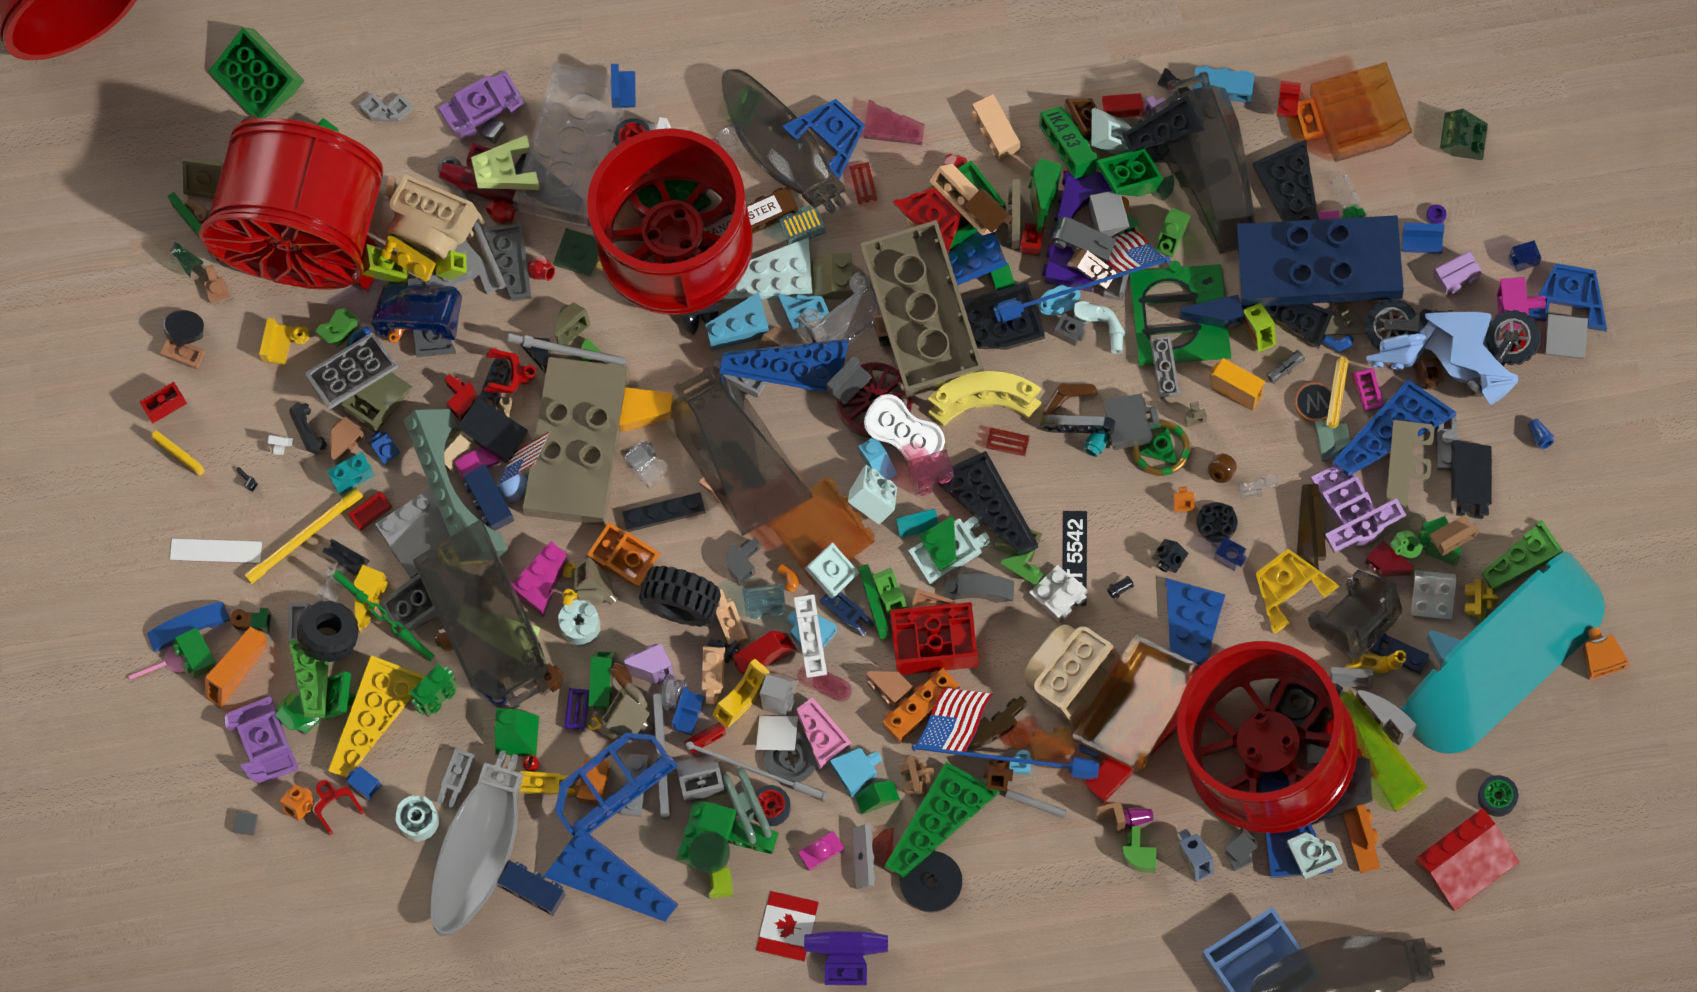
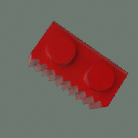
M171 382L168 386H164L161 390L140 400V404L152 424L187 404L175 382Z

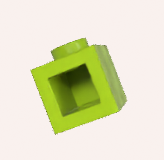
M450 250L446 259L443 260L440 256L436 257V276L453 280L467 273L466 254Z

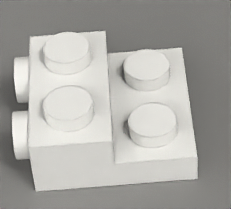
M1057 565L1029 592V595L1059 622L1062 618L1065 620L1073 612L1071 609L1076 604L1079 606L1086 600L1087 589Z

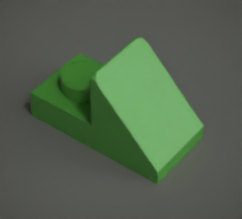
M1034 550L1021 556L1018 554L1008 556L1001 562V564L1034 585L1040 582L1044 576L1037 566L1028 564Z

